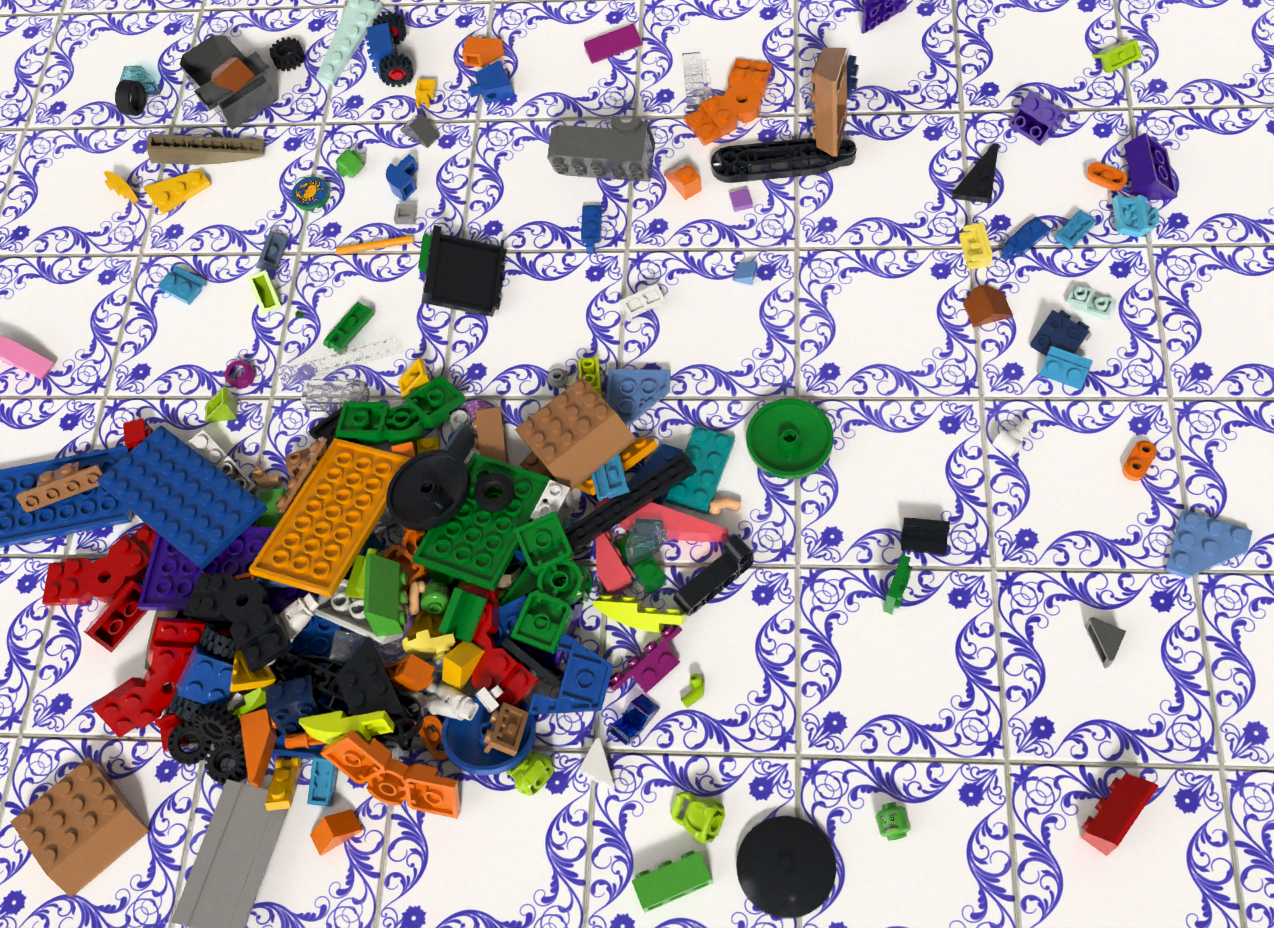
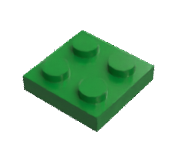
M901 555L887 593L883 612L893 614L895 607L900 608L913 568L909 566L911 557Z

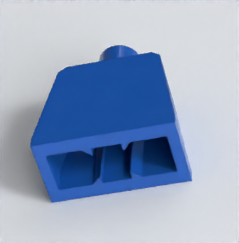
M500 60L475 72L474 76L477 84L467 87L471 98L481 94L485 103L514 97L512 85Z

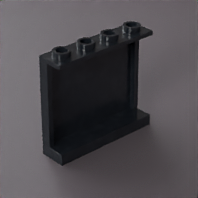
M434 225L430 238L421 303L493 317L495 310H499L501 298H498V293H501L503 282L500 281V276H503L505 268L502 260H505L507 251L504 248V240L501 239L500 245L496 246L441 234L442 227Z

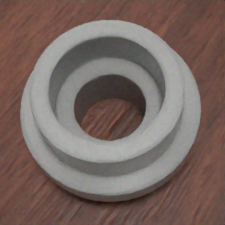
M556 368L548 373L547 380L552 387L562 388L568 381V375L565 370Z

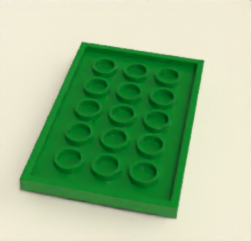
M473 453L466 465L471 475V488L465 504L449 521L439 527L428 530L412 560L415 564L495 591L520 545L514 529L531 522L530 517L549 480H552V478ZM492 473L505 475L510 479L514 487L512 503L504 510L498 512H488L481 509L474 498V487L477 481L483 476ZM491 487L486 491V496L490 499L498 498L503 490L500 487Z

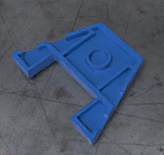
M563 634L557 650L567 652L569 656L558 697L555 699L533 693L528 710L529 715L596 712L602 710L613 665L592 650L578 643L571 636Z

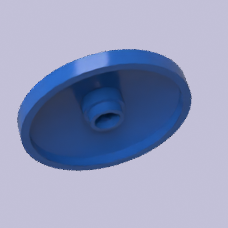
M475 694L469 696L473 699V702L479 705L472 720L464 719L460 721L449 717L445 718L441 737L447 757L459 769L475 775H494L514 768L528 756L536 740L534 715H528L518 752L515 756L491 748L488 753L484 752L486 743L483 742V738L487 729H491L492 723L489 722L492 712H488ZM524 701L518 706L519 709L526 712L529 710V706Z

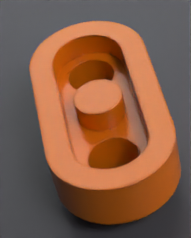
M1099 162L1090 164L1086 173V177L1090 182L1112 191L1122 190L1127 182V176L1124 172Z
M1145 440L1135 444L1122 468V473L1128 480L1139 481L1145 476L1157 454L1155 445Z
M435 716L424 717L425 720L419 734L429 753L436 760L447 759L445 751L438 752L439 747L443 746L441 737L442 723ZM431 726H435V730L429 733L428 729Z

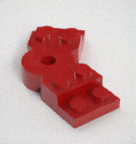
M145 524L131 537L125 534L111 546L108 557L100 558L94 562L88 558H68L66 562L49 563L42 604L45 606L82 605L90 603L93 597L102 603H109L128 580L142 582L145 579L157 533Z
M478 585L456 587L488 600L472 640L473 644L485 651L471 674L472 685L479 691L485 687L488 692L498 685L503 691L495 699L499 704L498 707L505 702L518 708L540 679L515 656L510 655L503 648H498L496 641L492 637L499 630L498 586L495 591ZM455 638V644L453 645L451 650L455 648L458 644H460L463 640Z
M157 617L147 656L151 668L146 672L143 680L142 678L132 677L91 704L93 710L119 738L137 726L143 729L161 717L163 708H169V704L176 692V684L195 644L201 646L199 641L206 625L204 620Z

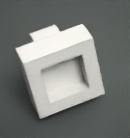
M498 685L489 692L483 687L475 696L490 713L499 706L495 699L503 691Z

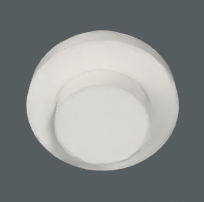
M457 410L452 413L450 425L453 429L457 430L462 422L467 426L470 425L471 419L467 412Z

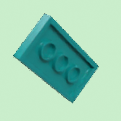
M694 426L684 453L696 467L697 472L670 489L666 502L708 515L709 504L714 500L735 444V437Z

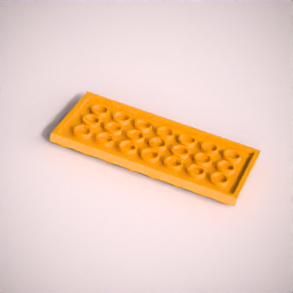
M334 438L249 567L250 573L332 598L386 509L387 490L393 476L411 458Z

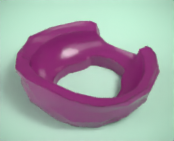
M234 360L226 367L224 374L225 382L237 389H244L253 383L256 377L255 367L247 360ZM236 365L243 366V375L236 380H231L229 378L231 369Z

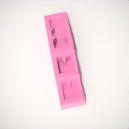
M0 335V360L9 366L13 365L25 373L28 372L43 381L54 367V362Z

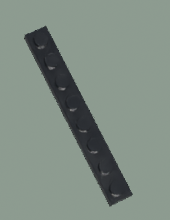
M683 452L629 488L630 492L614 497L565 529L564 532L573 552H576L696 473V467Z

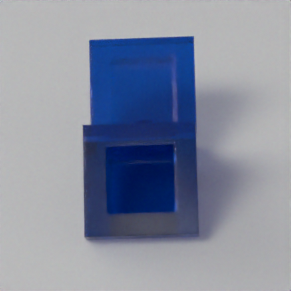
M641 694L630 702L624 716L612 723L608 732L627 745L641 734L660 707Z

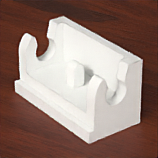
M654 284L620 300V309L622 313L626 314V319L629 322L633 317L658 305H665L666 300L658 285Z

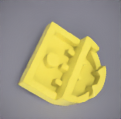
M428 630L417 632L416 639L410 640L409 637H406L402 640L403 649L408 655L413 654L422 660L432 658L433 661L443 659V656L450 652L455 644L453 633L430 638Z

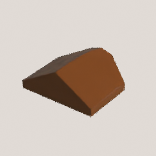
M233 57L227 59L211 74L212 82L219 87L231 89L233 92H238L255 78V75L239 58Z
M988 285L975 287L963 303L973 328L1013 317L1003 292Z

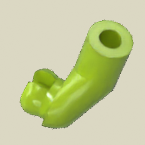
M698 673L690 676V692L680 698L686 708L704 696L705 680Z

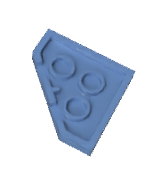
M608 369L606 402L628 427L670 393L671 370Z
M1182 509L1165 572L1189 579L1202 571L1219 566L1227 560L1242 556L1248 551L1253 530Z

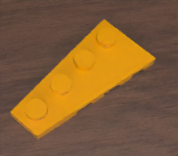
M645 436L638 437L632 444L621 451L619 454L624 471L626 472L658 447L656 441ZM592 475L576 487L594 496L596 494Z

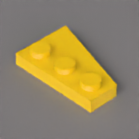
M199 169L143 188L164 215L208 188L211 184Z

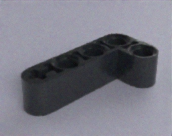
M738 535L733 536L724 545L723 554L676 592L673 597L674 602L687 616L693 615L751 567L754 562V552Z

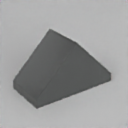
M422 113L412 117L400 129L403 134L427 149L440 137L439 133Z
M1091 617L1085 624V628L1105 669L1110 667L1114 661L1126 631L1098 618Z

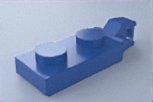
M602 205L582 206L581 241L582 244L586 243L587 254H595V243L601 242Z
M1034 217L1005 242V247L1002 249L1000 257L1008 261L1015 254L1023 256L1050 233L1051 228L1037 217Z

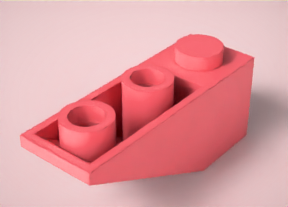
M606 531L596 538L597 576L606 593L615 596L633 586L631 577L634 575L628 565L624 566L621 562L623 557L617 547L613 548L610 542L612 539Z

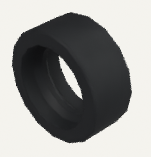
M126 79L120 81L117 85L115 103L120 113L139 116L143 112L146 105V92L143 84L139 81Z

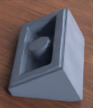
M270 230L256 268L277 271L288 237Z
M462 422L444 450L455 453L464 462L475 445L477 435Z

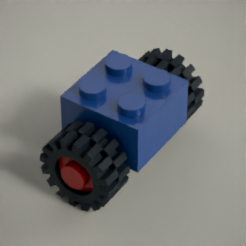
M388 11V14L383 12L382 16L378 14L377 19L374 18L372 26L367 27L368 35L365 36L367 46L370 47V49H367L369 60H373V71L378 73L383 83L386 82L387 86L391 84L392 87H395V85L401 87V84L405 86L414 77L412 61L408 56L404 57L402 53L398 56L395 43L397 45L400 44V41L403 42L404 38H406L405 21L396 12L393 15L391 11Z
M208 624L199 641L202 646L195 644L176 684V692L169 704V709L175 712L176 715L183 716L184 719H190V721L194 722L207 704L214 702V704L220 703L221 707L225 705L231 693L230 684L236 651H239L227 627L223 628L221 625Z

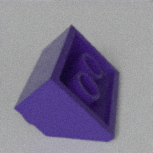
M1143 133L1124 144V157L1128 162L1129 169L1127 172L1132 181L1131 190L1135 196L1142 195L1148 199L1147 201L1177 198L1178 195L1167 149L1147 133Z

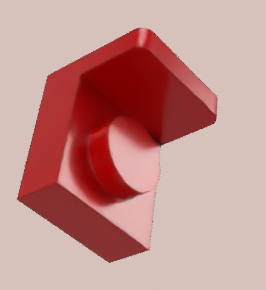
M175 713L164 714L162 718L155 720V725L160 728L162 747L165 752H169L168 737L171 731L177 725L184 724L185 719ZM187 735L181 739L180 747L189 745Z

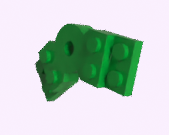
M440 374L408 394L405 401L406 405H399L390 409L386 402L344 401L335 434L337 438L358 439L359 444H382L386 440L398 445L414 442L423 435L425 429H434L450 419L449 412L465 403L466 399L457 388Z
M556 511L514 529L529 569L534 575L538 576V590L529 593L511 634L513 639L555 654L563 634L566 635L574 616L571 605L581 598L585 589V578L578 565L573 562L575 554ZM559 579H566L563 586H556V582Z

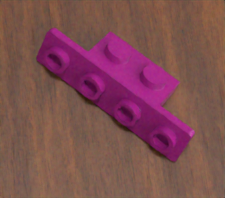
M668 625L660 633L661 636L656 641L652 640L645 645L643 653L632 657L626 663L627 667L623 671H617L610 677L608 688L616 691L632 677L643 692L647 693L680 663L667 644L683 629L678 625Z

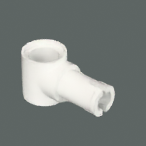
M1024 418L1014 429L1009 431L1004 429L1000 432L992 445L1009 458H1012L1021 448L1023 437L1033 428V423Z

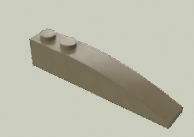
M148 134L147 142L150 163L208 165L230 163L263 157L264 150L263 139Z

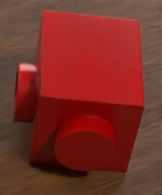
M144 418L123 423L125 445L130 450L135 448L153 432V429Z

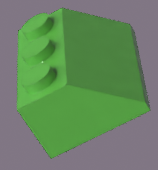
M369 553L366 554L364 615L376 637L403 634L404 624H407V613L404 610V604L408 603V596L405 590V585H408L407 572L403 571L400 563Z

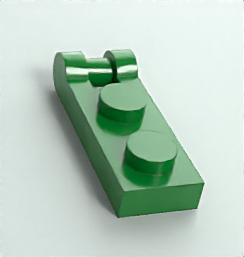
M357 301L326 336L323 345L329 349L333 348L335 353L342 355L346 351L348 344L375 315L373 310Z

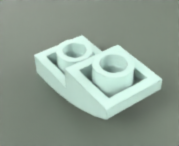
M1074 284L1067 298V303L1087 314L1108 320L1116 305V299L1095 295V289Z

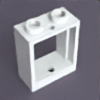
M549 480L530 517L531 521L556 511L563 527L573 509L570 488Z

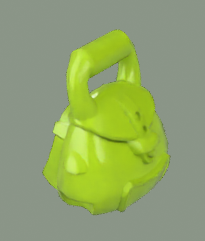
M530 751L521 763L505 772L513 777L514 786L519 793L532 796L550 779L555 766L549 755Z
M685 791L676 794L670 810L672 819L677 824L684 826L693 839L701 844L714 841L720 832L726 815L724 805L718 799L712 797L700 798ZM687 798L690 803L686 808L684 818H680L678 816L684 800Z

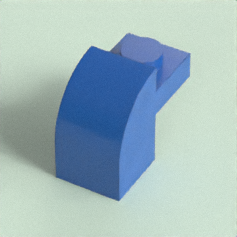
M410 154L401 160L397 166L390 163L386 169V179L392 193L403 201L417 189L412 176L419 169L415 158Z

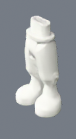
M311 592L304 598L299 597L298 600H295L279 614L291 642L307 625L311 617L315 615L314 610L320 606V603ZM276 659L267 664V666H271Z
M434 678L428 688L418 692H406L416 698L422 707L428 708L432 715L438 714L460 721L464 719L470 721L479 708L478 703L473 702L471 697L452 688L449 684H436ZM420 691H423V692H425V693L434 694V695H436L437 697H436V698H429V697L425 696L423 693H421ZM417 704L410 706L411 708L419 709Z

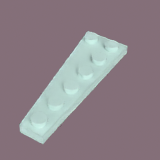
M349 0L316 75L318 81L330 85L336 83L367 35V27L372 26L374 18L377 19V15H380L382 12V3L371 0Z

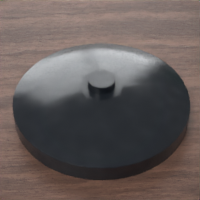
M429 450L412 457L398 469L389 484L386 496L389 513L401 526L413 531H425L443 525L453 518L465 504L471 488L470 471L458 455L447 450Z
M778 816L762 821L745 836L737 855V876L744 895L754 907L771 917L797 919L809 915L827 900L834 886L836 860L833 849L828 839L817 827L801 818Z

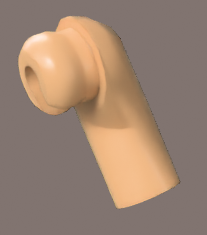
M262 467L252 469V479L260 487L281 486L280 476L269 477L263 472Z
M726 496L714 499L709 504V512L713 515H718L722 508L739 511L741 501Z
M422 580L419 582L414 581L410 584L408 611L411 615L420 613L419 593H422L426 587L425 582Z

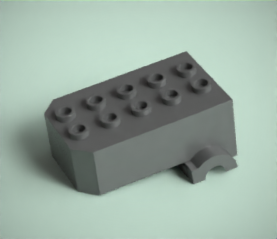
M212 35L182 54L180 66L189 83L195 89L196 96L209 111L213 109L232 130L277 101L266 77V74L271 72V67L263 62L256 51L245 57L225 35ZM230 57L239 58L255 75V78L238 92L219 87L211 81L212 72Z
M612 115L610 124L612 129L557 125L551 128L547 159L554 171L561 175L650 182L655 141L648 121H642L641 117H633L630 122L624 123L620 120V116Z

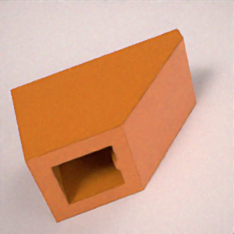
M467 37L462 51L465 66L484 67L505 54L502 39Z

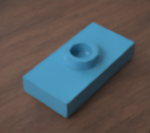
M1079 210L1055 235L1054 239L1071 250L1096 225L1097 220Z
M313 756L307 804L331 807L333 805L337 767L323 756Z

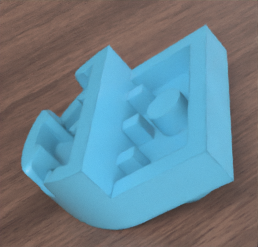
M1116 195L1112 199L1117 233L1133 237L1146 235L1159 223L1157 208H1151L1146 203L1148 199L1142 195H1138L1135 199Z

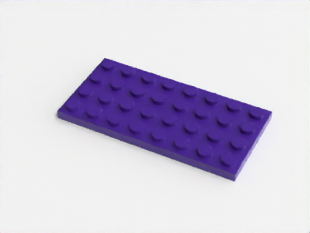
M248 527L203 570L157 533L137 607L140 610L185 611L201 573L210 575L220 573L233 577L249 573V567L276 527ZM296 587L266 588L272 596L271 607L279 613L295 600H298L299 597L304 598L310 592Z

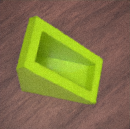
M267 270L247 276L262 313L282 307L275 284Z
M223 386L205 405L206 423L237 419L238 401L228 387Z

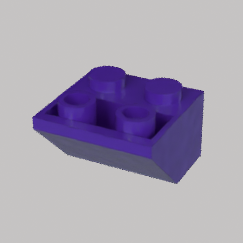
M1029 91L1008 126L1041 146L1058 130L1069 112L1038 92Z

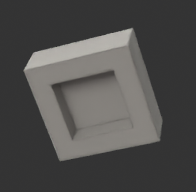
M396 204L395 224H414L417 210L416 205Z

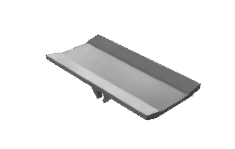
M229 779L226 780L173 915L172 923L190 928L246 927L289 810L287 808L267 811L265 801L269 790Z

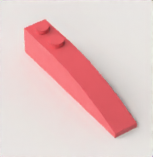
M607 497L602 499L603 501L601 502L598 501L595 509H598L613 498L609 499ZM650 502L618 523L622 529L627 531L632 529L637 532L674 540L727 542L729 539L728 529L653 502Z

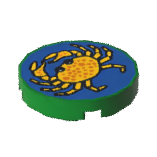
M319 177L304 178L292 190V199L295 205L305 211H313V208L318 207L319 209L323 207L330 197L327 183Z

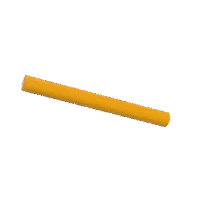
M410 235L336 247L337 255L410 244L414 243V237Z

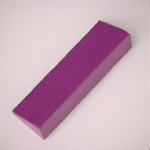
M631 24L585 41L584 49L591 64L641 46L642 43L635 25Z

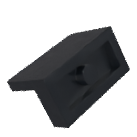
M904 517L901 551L945 555L947 552L950 521Z

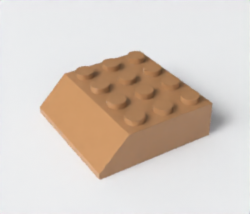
M823 48L821 55L817 56V63H815L814 72L811 75V83L815 84V90L812 91V103H815L812 121H816L813 128V139H816L817 148L831 156L837 157L847 124V48Z
M583 377L515 429L525 445L559 484L569 487L570 492L590 477L591 473L599 470L602 465H605L636 440L618 414Z
M90 757L10 821L45 874L71 898L150 832L104 767Z

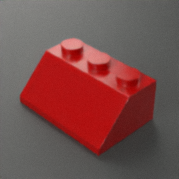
M128 580L83 632L112 653L148 611L140 610L137 607L142 588L133 580Z
M1127 773L1120 779L1115 777L1108 787L1111 791L1107 798L1102 796L1094 807L1098 810L1094 818L1088 816L1081 826L1085 830L1081 838L1105 856H1108L1119 846L1158 788V785Z

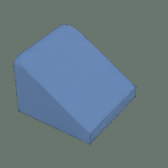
M758 262L738 263L733 281L752 285L758 270Z

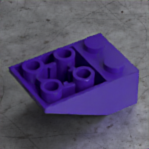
M866 0L863 6L861 33L864 34L869 30H873L879 24L904 11L907 6V0Z

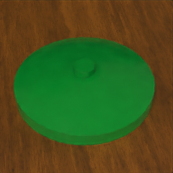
M779 399L764 405L753 415L747 427L746 445L752 461L765 473L781 479H799L815 473L827 462L833 448V428L828 417L817 406L800 399Z

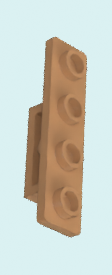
M325 437L313 440L309 446V455L307 458L304 457L298 465L299 472L296 477L292 476L287 484L289 489L285 495L282 494L277 500L275 512L284 514L293 497L297 496L319 462L316 458L327 441Z
M80 462L68 463L55 471L42 473L38 478L37 487L18 493L16 498L24 511L30 512L100 486L96 480L103 475V472L99 465L83 469Z

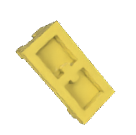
M984 222L964 226L963 231L969 232L960 233L959 240L967 269L990 267L993 253Z

